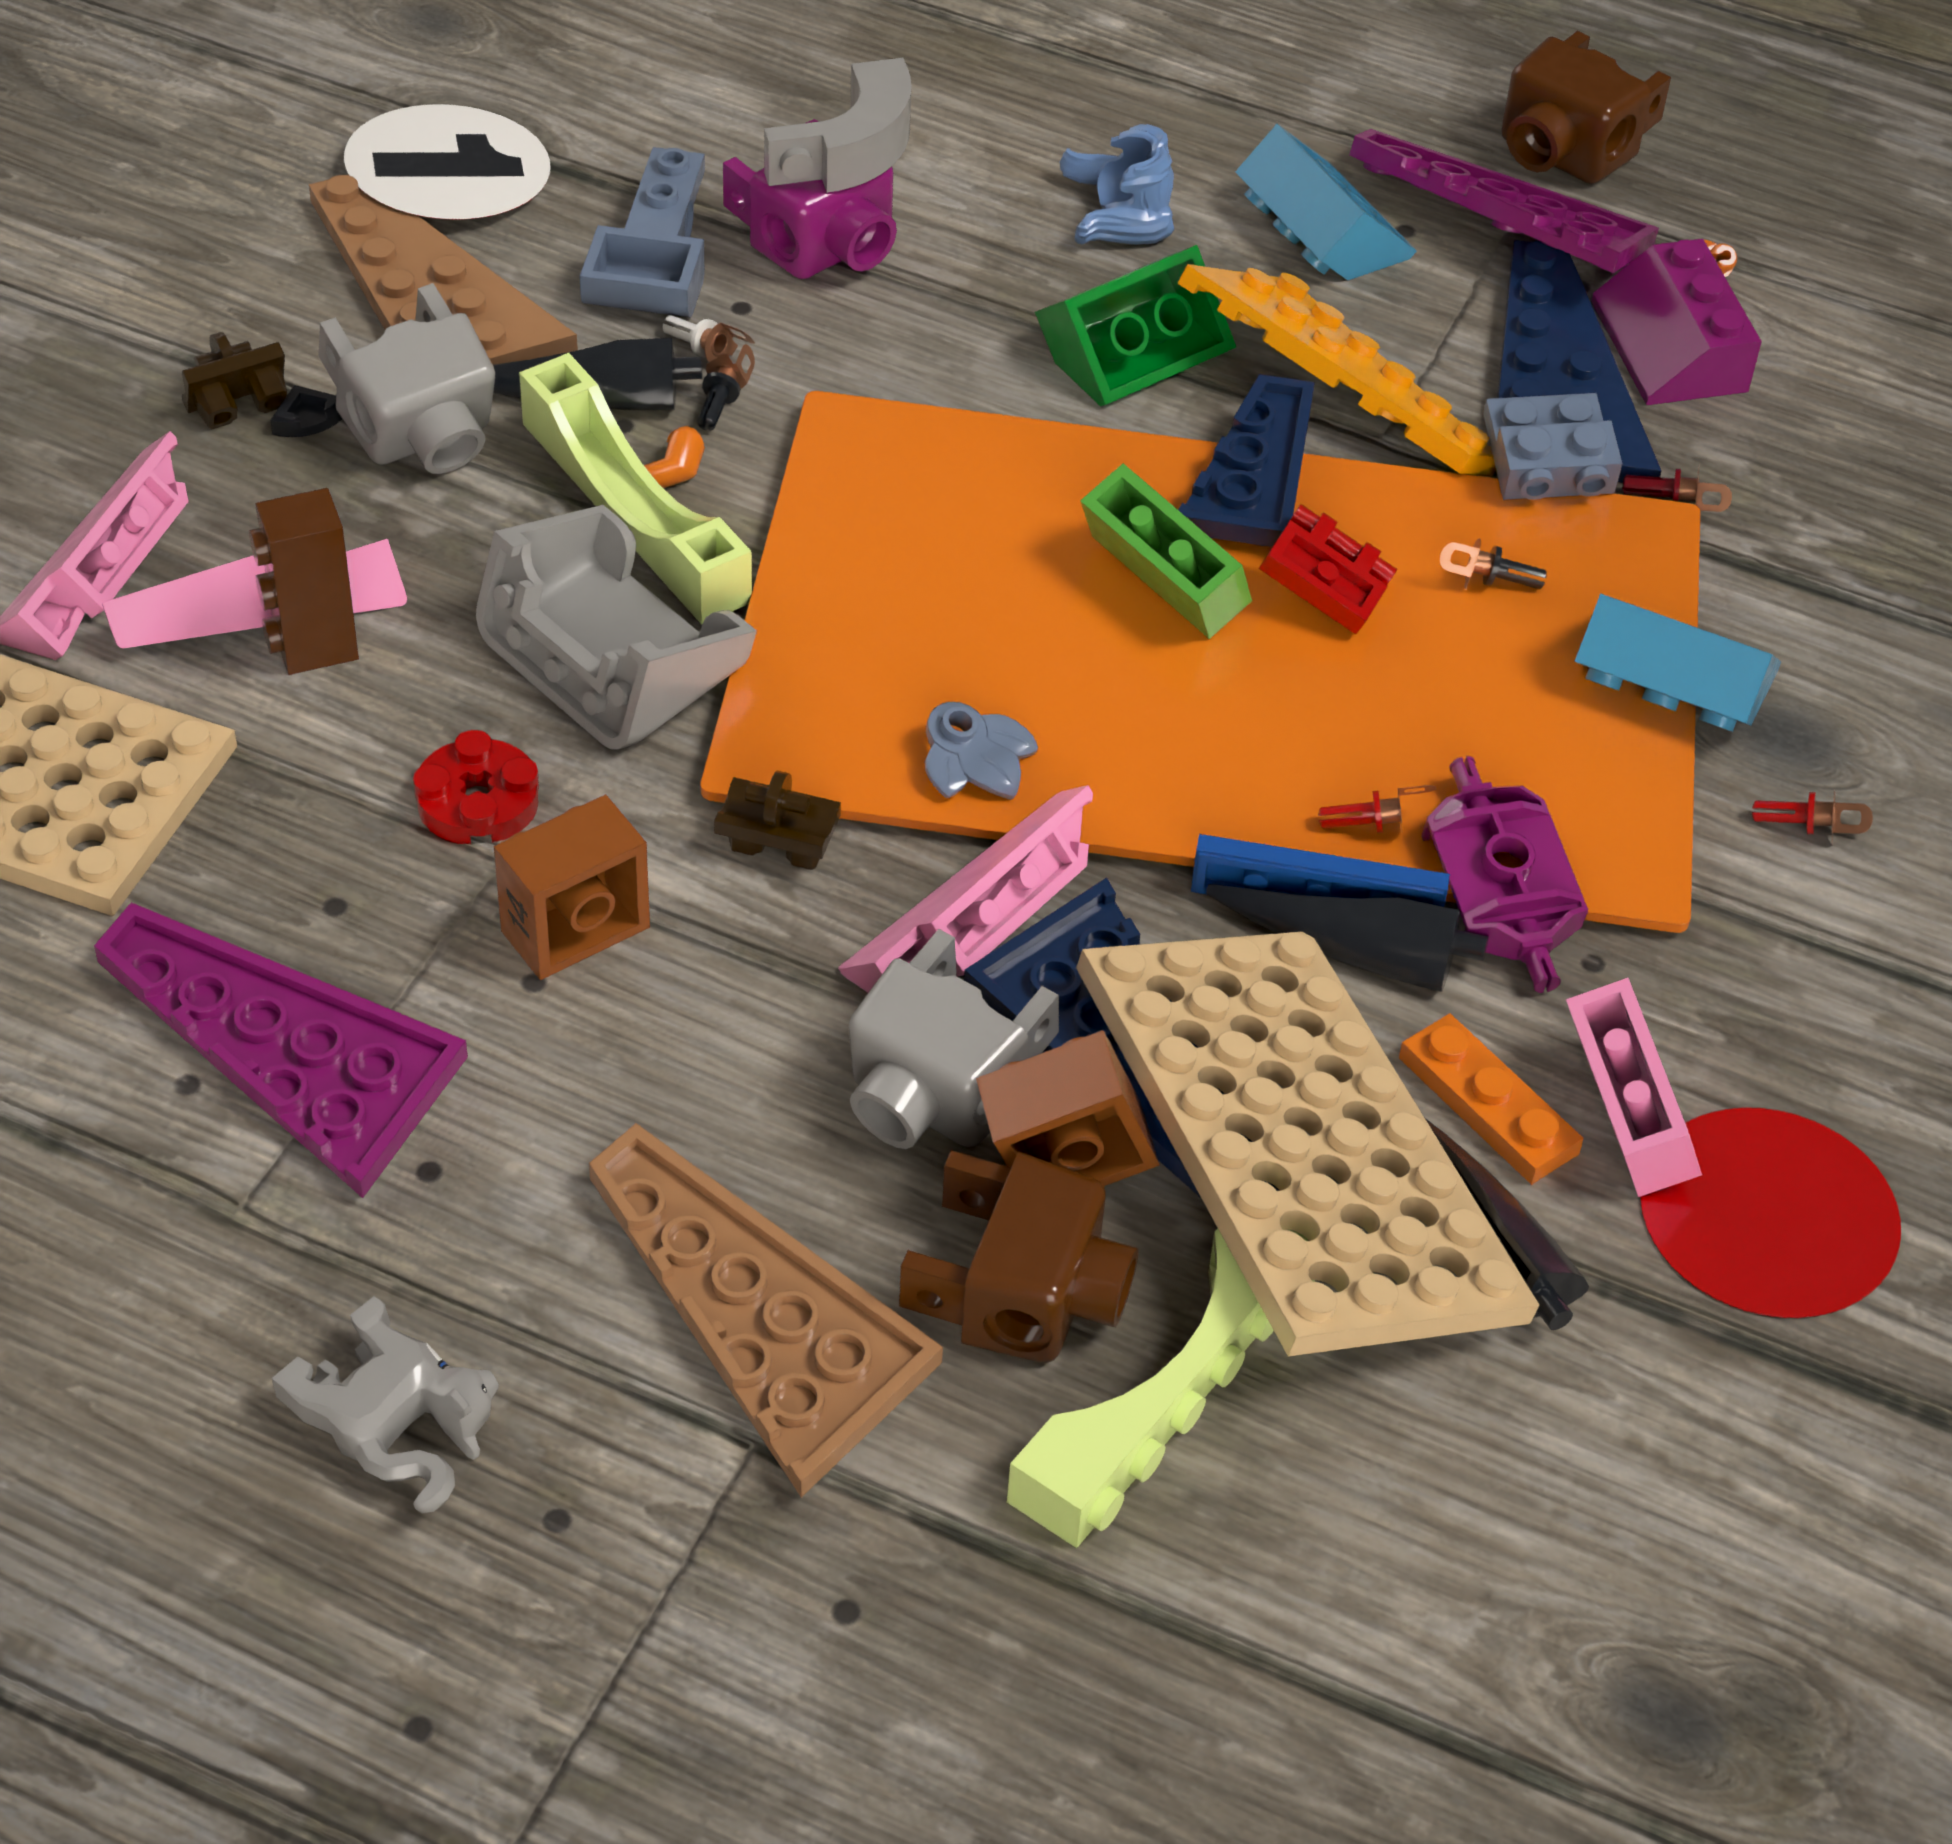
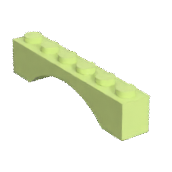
M567 353L519 372L523 425L595 506H606L628 526L635 537L636 552L702 625L705 618L711 613L721 610L735 611L748 605L752 594L751 550L720 517H706L692 512L677 502L658 484L625 439L598 384L581 365Z
M1218 1228L1214 1232L1208 1271L1211 1299L1202 1322L1183 1350L1155 1376L1124 1395L1086 1409L1052 1415L1010 1463L1007 1503L1075 1548L1083 1542L1094 1527L1099 1531H1103L1111 1524L1123 1504V1493L1135 1479L1145 1482L1150 1478L1164 1456L1165 1444L1176 1431L1186 1434L1194 1426L1204 1409L1205 1397L1216 1384L1226 1387L1241 1368L1245 1358V1350L1255 1338L1262 1342L1265 1341L1274 1331ZM1289 1230L1301 1236L1305 1241H1309L1304 1235L1296 1231Z

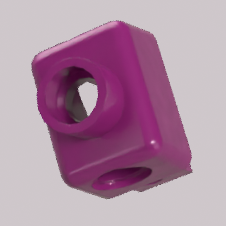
M813 119V120H811V121H809V122H806V123H812V122H818V121H817L816 119ZM737 157L723 162V206L750 227V243L754 249L798 279L810 278L841 261L855 271L863 272L872 269L890 252L897 233L896 222L892 218L894 176L892 166L878 177L866 183L827 193L822 179L769 186L764 174V168L754 172Z

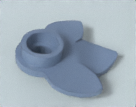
M946 702L938 705L932 710L926 722V735L931 749L924 762L925 771L933 786L945 798L956 795L965 787L967 782L1009 800L1015 798L1021 778L1018 759L1030 757L1038 750L1037 742L1027 728L1005 715H980L971 706L960 702ZM952 726H956L963 731H957Z

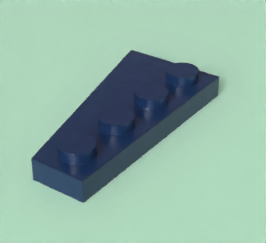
M1259 374L1236 412L1232 428L1226 437L1222 436L1214 449L1213 459L1206 471H1201L1193 484L1192 495L1187 503H1182L1178 509L1210 538L1272 547L1294 514L1315 382Z

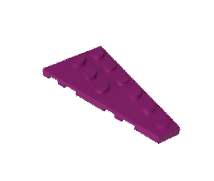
M1373 129L1354 136L1349 156L1363 161L1365 169L1382 175L1399 177L1410 182L1415 187L1430 191L1492 219L1491 224L1498 229L1512 233L1522 232L1540 240L1547 246L1560 249L1611 273L1632 262L1655 243L1659 227Z
M132 902L94 945L97 962L362 1198H364L468 1058L467 1043L462 1038Z

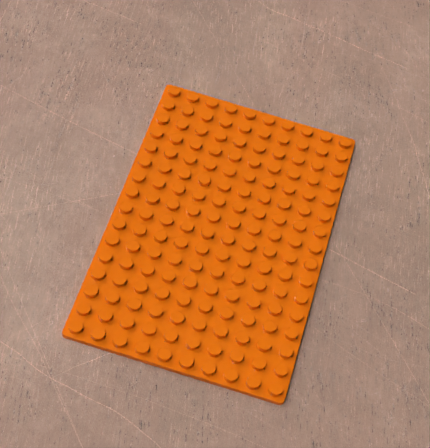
M811 391L806 394L745 621L756 629L757 632L746 664L732 673L728 679L700 783L701 795L704 799L725 803L733 777L769 785L774 773L778 770L791 774V791L841 802V816L839 819L999 840L1057 793L1088 785L1093 792V798L1091 803L1083 806L1080 843L1089 844L1088 853L1194 867L1199 834L1445 873L1432 837L1430 836L1428 841H1423L1421 836L1426 818L1446 797L1460 793L1453 774L1450 772V764L1460 757H1463L1465 762L1466 756H1471L1476 762L1475 765L1482 783L1491 782L1492 787L1524 786L1545 800L1587 905L1586 921L1682 933L1688 929L1691 919L1696 706L1679 701L1676 711L1643 700L1642 696L1645 688L1623 680L1618 691L1585 679L1589 667L1574 661L1600 593L1698 628L1700 509L1696 505L1615 493L1599 494L1596 496L1544 497L1535 500L1527 498L1503 500L1498 478L1303 453L1294 513L1300 504L1318 516H1321L1323 512L1338 521L1335 527L1363 546L1366 542H1369L1381 550L1379 557L1397 568L1396 573L1388 583V587L1366 623L1357 634H1354L1258 569L1272 547L1211 538L1243 565L1252 602L1214 636L1208 639L1092 537L1080 500L1124 463L1176 509H1179L1181 504H1186L1192 495L1193 484L1201 471H1206L1213 459L1214 449L1219 442L824 391ZM1480 538L1481 551L1490 553L1494 546L1502 547L1501 558L1544 569L1547 572V578L1508 569L1510 573L1545 582L1541 589L1496 577L1493 584L1488 586L1483 584V575L1472 572L1465 589V576L1443 569L1440 564V554L1449 543L1456 542L1473 547L1476 540ZM1454 550L1450 561L1453 564L1466 567L1470 554ZM946 702H960L971 706L980 715H1005L1027 728L1037 742L1038 750L1030 757L1018 759L1021 778L1019 789L1014 799L1009 800L992 794L970 782H967L965 787L956 795L945 798L933 786L925 771L924 762L931 749L926 735V722L935 707ZM952 726L957 731H963L956 726ZM1423 785L1436 786V790L1431 792L1399 796L1402 830L1401 822L1382 824L1383 833L1378 834L1376 823L1325 829L1319 823V820L1362 816V812L1318 816L1321 807L1373 802L1372 791L1379 790L1380 799L1398 797L1397 788ZM1425 788L1406 789L1404 792L1423 791ZM1509 852L1493 854L1495 860L1503 866L1517 868L1524 865L1521 859L1513 857ZM1448 885L1446 901L1456 903L1450 885Z

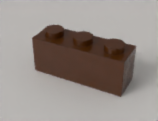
M323 488L255 503L259 528L249 530V538L256 565H264L265 573L255 575L263 610L271 609L272 617L262 619L263 631L270 654L281 652L288 675L359 660L343 526L329 489Z

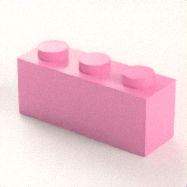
M1629 978L1566 999L1581 1045L1638 1197L1701 1176V1169L1690 1134Z

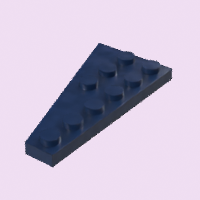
M1514 240L1510 263L1497 398L1597 393L1603 420L1612 421L1622 460L1618 482L1623 483L1626 475L1660 477L1662 471L1571 255L1560 249L1547 246L1541 241Z
M1106 877L966 968L964 981L980 989L982 998L988 1006L1011 1021L1017 1017L1041 986L1058 994L1059 1032L1042 1053L1060 1047L1071 1039L1086 1037L1103 1030L1141 1102L1158 1160L1201 1198L1076 969L1082 949L1140 945L1141 934L1132 919H1125L1115 902L1116 892ZM1244 1136L1249 1142H1252L1248 1137ZM1266 1182V1183L1270 1184L1271 1186H1273V1187L1276 1189V1191H1280L1275 1185H1273V1184H1271V1183H1269V1182Z

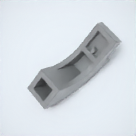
M904 58L851 64V109L844 114L825 121L764 128V174L768 185L773 186L822 179L828 193L866 183L893 166L906 149L910 135L912 87L911 77Z

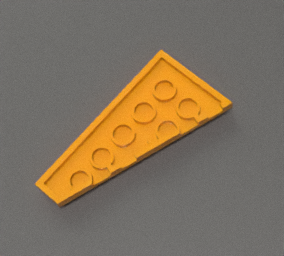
M1187 264L1178 281L1179 285L1193 294L1198 291L1210 292L1222 301L1217 309L1219 312L1233 321L1240 320L1254 328L1265 329L1266 331L1262 336L1265 343L1332 388L1337 387L1339 382L1362 394L1363 396L1358 403L1360 407L1374 416L1381 415L1390 421L1400 424L1405 423L1407 427L1403 433L1406 438L1458 473L1481 476L1494 475L1496 467L1491 447L1487 444L1489 441L1488 435L1478 427L1467 422H1461L1450 413L1452 406L1444 398L1435 393L1423 391L1414 383L1416 376L1412 371L1397 362L1386 360L1378 353L1380 346L1375 340L1363 333L1349 329L1342 323L1345 317L1339 310L1326 303L1317 302L1308 294L1310 287L1304 281L1288 273H1281L1280 277L1269 276L1254 268H1248L1246 272Z

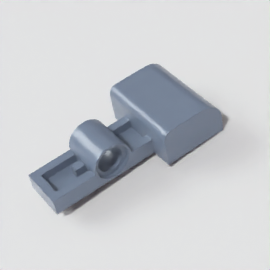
M652 148L625 228L597 226L580 273L582 303L692 317L703 285L705 272L704 239L691 237L694 202L705 172V154L688 152L679 148Z

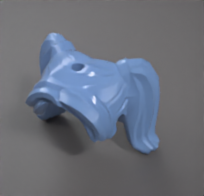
M1139 124L1131 127L1128 131L1120 132L1119 136L1112 137L1110 146L1123 150L1119 156L1076 153L1067 148L1060 160V170L1063 176L1079 183L1097 185L1100 205L1102 207L1100 210L1086 214L1077 225L1075 241L1078 244L1083 245L1097 240L1136 245L1152 244L1172 234L1174 224L1169 202L1174 180V173L1171 167L1173 161L1169 155L1167 134L1162 129L1149 124Z

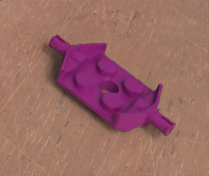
M1466 756L1465 762L1463 757L1457 758L1450 764L1449 769L1453 774L1460 793L1446 797L1426 818L1421 837L1423 841H1428L1430 836L1432 837L1444 872L1450 874L1449 885L1466 927L1465 931L1489 936L1486 953L1513 960L1521 959L1522 962L1526 963L1534 984V990L1537 993H1543L1546 987V991L1550 992L1561 984V979L1557 975L1549 953L1582 928L1588 912L1587 905L1545 800L1524 786L1492 787L1491 782L1482 783L1474 758ZM1509 852L1513 857L1521 859L1524 865L1517 868L1503 866L1495 860L1493 854Z

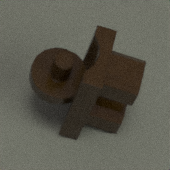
M223 332L211 334L209 337L211 352L195 356L196 366L182 370L185 393L182 394L183 404L188 413L198 411L210 429L229 425L237 419L238 408L234 399L251 395L258 411L268 413L277 410L287 396L284 380L285 354L279 342L252 349L248 341L231 346Z
M777 770L769 785L733 777L725 803L714 819V834L727 836L731 850L734 852L753 856L763 852L765 846L785 850L786 858L790 861L791 865L813 870L817 867L819 860L823 858L841 816V802L791 791L792 776L787 772Z

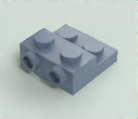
M1597 393L1486 399L1483 416L1503 500L1525 498L1535 500L1544 497L1596 496L1599 494L1615 493L1622 460L1612 421L1603 420Z

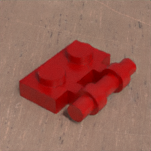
M1300 504L1258 569L1354 634H1357L1379 602L1397 568L1380 558L1381 550L1369 542H1366L1363 546L1335 526L1338 521L1323 512L1321 516H1318Z

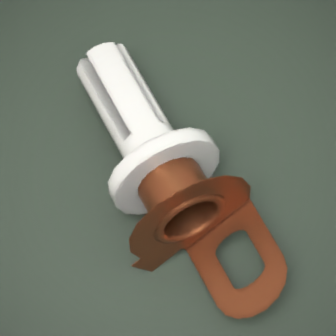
M672 315L666 317L665 321L688 330L690 333L663 323L664 333L690 342L693 353L699 357H706L708 362L716 359V355L728 354V356H732L738 347L732 340L733 337L752 344L755 343L742 330L721 322L717 324V322L711 319H703L698 324H694ZM730 329L741 332L746 338L734 334Z

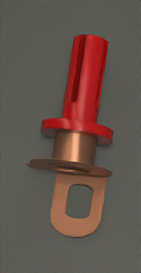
M1423 785L1397 788L1398 797L1380 799L1379 790L1372 791L1373 802L1321 807L1318 816L1362 812V816L1319 820V823L1323 829L1376 823L1378 834L1383 833L1382 824L1401 822L1402 830L1399 796L1431 792L1436 790V786ZM1425 788L1423 791L1404 792L1406 789Z
M1835 790L1833 802L1816 801V792H1809L1808 802L1756 800L1752 806L1754 810L1795 811V814L1752 812L1755 822L1807 824V834L1814 835L1815 826H1832V842L1833 833H1865L1869 830L1873 821L1872 811L1867 805L1835 802ZM1843 810L1860 811V824H1842L1840 820L1841 812Z

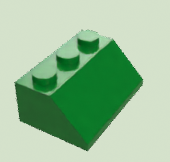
M1197 245L1165 256L1035 311L1055 364L1100 407L1237 347L1225 315L1217 310L1220 305L1218 297L1210 292L1202 291L1193 294L1178 284L1187 264L1206 267Z

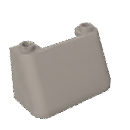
M595 506L494 531L476 608L477 626L483 640L605 747L621 749L637 744L746 664L757 630L730 610L711 613L705 618L700 632L631 576L636 552L635 537L628 526L606 506Z

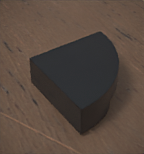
M294 385L270 420L272 435L280 437L314 435L333 427L342 420V417L336 410V395Z

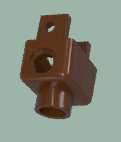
M1576 31L1565 41L1553 36L1548 37L1517 64L1511 73L1501 128L1502 137L1506 140L1510 153L1515 160L1527 170L1537 173L1547 172L1555 166L1585 183H1597L1637 156L1642 135L1662 120L1671 77L1657 71L1644 82L1630 75L1617 65L1615 59L1595 49H1588L1590 36L1580 31Z
M951 1150L944 1165L942 1207L989 1220L970 1268L907 1250L900 1271L899 1307L961 1325V1344L1039 1363H1049L1054 1361L1060 1354L1074 1316L1116 1328L1124 1312L1133 1284L1139 1249L1101 1237L1106 1192L1102 1183L1095 1178L1021 1152L1017 1153L1010 1168Z

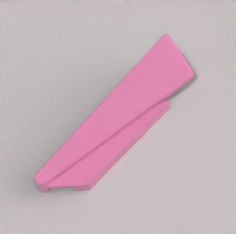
M171 431L146 447L3 612L0 616L1 645L57 660L67 651L85 613L92 619L104 611L103 602L112 600L188 503L185 483L175 481L170 453L178 444L176 436Z
M388 539L346 551L353 613L398 607L406 604L407 595ZM254 555L102 603L114 641L120 648L263 627L262 619L272 617L271 609L264 611L261 605L255 575L265 573L264 565H256Z
M1086 785L1061 791L1054 795L841 964L838 968L841 974L869 993L894 959H902L910 963L935 932L941 929L955 937L956 976H963L966 968L991 953L1087 867L1089 844L1080 843L1083 806L1091 803L1093 798V792L1090 787Z

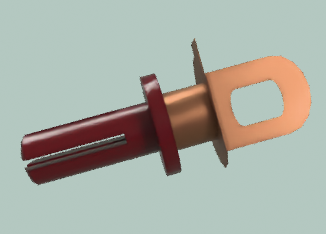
M1677 468L1675 470V478L1626 475L1622 484L1624 495L1673 498V501L1677 502L1678 500L1695 501V505L1700 511L1722 512L1728 509L1732 501V493L1726 485L1699 483V477H1681V469ZM1705 491L1720 492V504H1703V493Z

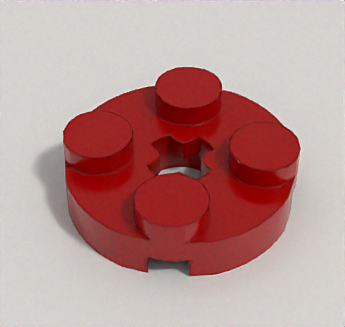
M468 730L460 733L456 737L455 742L442 746L431 753L414 773V793L422 823L435 835L453 843L471 844V836L482 837L486 835H491L492 843L506 840L522 831L537 813L539 775L536 763L519 748L504 741L491 739L486 732L481 730ZM474 786L487 787L489 791L487 794L480 791H475L470 795L465 794L466 789Z

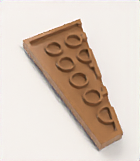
M349 174L337 175L328 180L309 184L312 205L385 330L404 321L415 320L418 288L434 283L453 315L465 313L468 316L493 365L530 360L578 350L576 333L421 217L393 209L376 201L358 187V181L354 177L349 176Z
M637 1123L589 1162L591 1182L801 1498L942 1363L943 1347Z

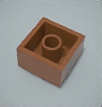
M606 794L584 805L575 806L564 814L532 829L516 833L508 840L494 846L501 932L539 980L549 977L650 928L647 842Z
M1103 1030L1086 1037L1071 1039L1060 1047L1023 1061L1010 1062L999 1070L976 1078L993 1143L1007 1167H1012L1017 1153L1021 1152L1090 1176L1100 1181L1103 1186L1160 1166L1141 1102Z

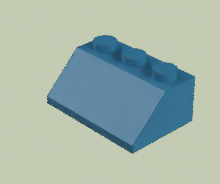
M1279 124L1272 128L1235 171L1250 187L1244 195L1266 215L1272 210L1278 216L1272 223L1273 226L1295 245L1301 240L1306 246L1301 255L1324 275L1331 268L1346 280H1351L1409 260L1417 252L1330 162Z
M1601 593L1574 661L1589 667L1585 677L1587 680L1618 691L1623 680L1645 688L1642 696L1643 700L1676 711L1679 701L1700 707L1702 711L1698 720L1733 732L1737 721L1752 725L1781 665V661L1773 654Z

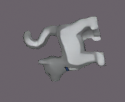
M373 1296L350 1315L352 1324L363 1341L355 1348V1353L361 1366L340 1383L338 1368L325 1359L317 1366L316 1376L311 1381L313 1374L312 1364L297 1356L272 1377L275 1394L303 1422L330 1433L341 1454L358 1461L364 1471L386 1482L404 1481L418 1477L424 1478L426 1486L417 1496L413 1505L422 1514L434 1512L445 1504L455 1487L454 1470L444 1458L425 1451L414 1450L389 1454L387 1450L412 1422L427 1412L433 1415L443 1431L467 1457L475 1460L480 1454V1448L475 1435L490 1417L491 1399L497 1392L499 1384L490 1370L451 1367L439 1357L428 1343L407 1336L390 1327L391 1322L385 1304Z

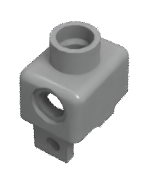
M434 283L418 288L415 320L410 319L386 328L384 334L377 341L356 350L336 317L320 322L318 357L337 387L336 410L374 463L379 465L389 464L417 454L425 470L432 474H443L466 465L483 449L486 439L482 429L490 421L495 370L468 316L465 313L453 315Z
M941 929L935 932L910 963L902 959H894L852 1014L849 1021L852 1072L855 1082L859 1085L850 1097L852 1110L859 1121L873 1135L896 1148L908 1149L913 1147L929 1127L959 1145L965 1147L977 1146L990 1133L976 1078L999 1070L1010 1062L1023 1061L1041 1054L1059 1032L1058 994L1041 986L1017 1017L1011 1021L988 1006L982 998L980 989L956 976L955 937Z

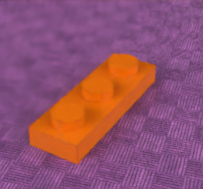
M1451 1013L1402 1042L1399 1059L1531 1185L1580 1154L1584 1138Z

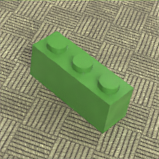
M1124 463L1080 500L1092 537L1208 639L1214 636L1252 602L1243 565Z

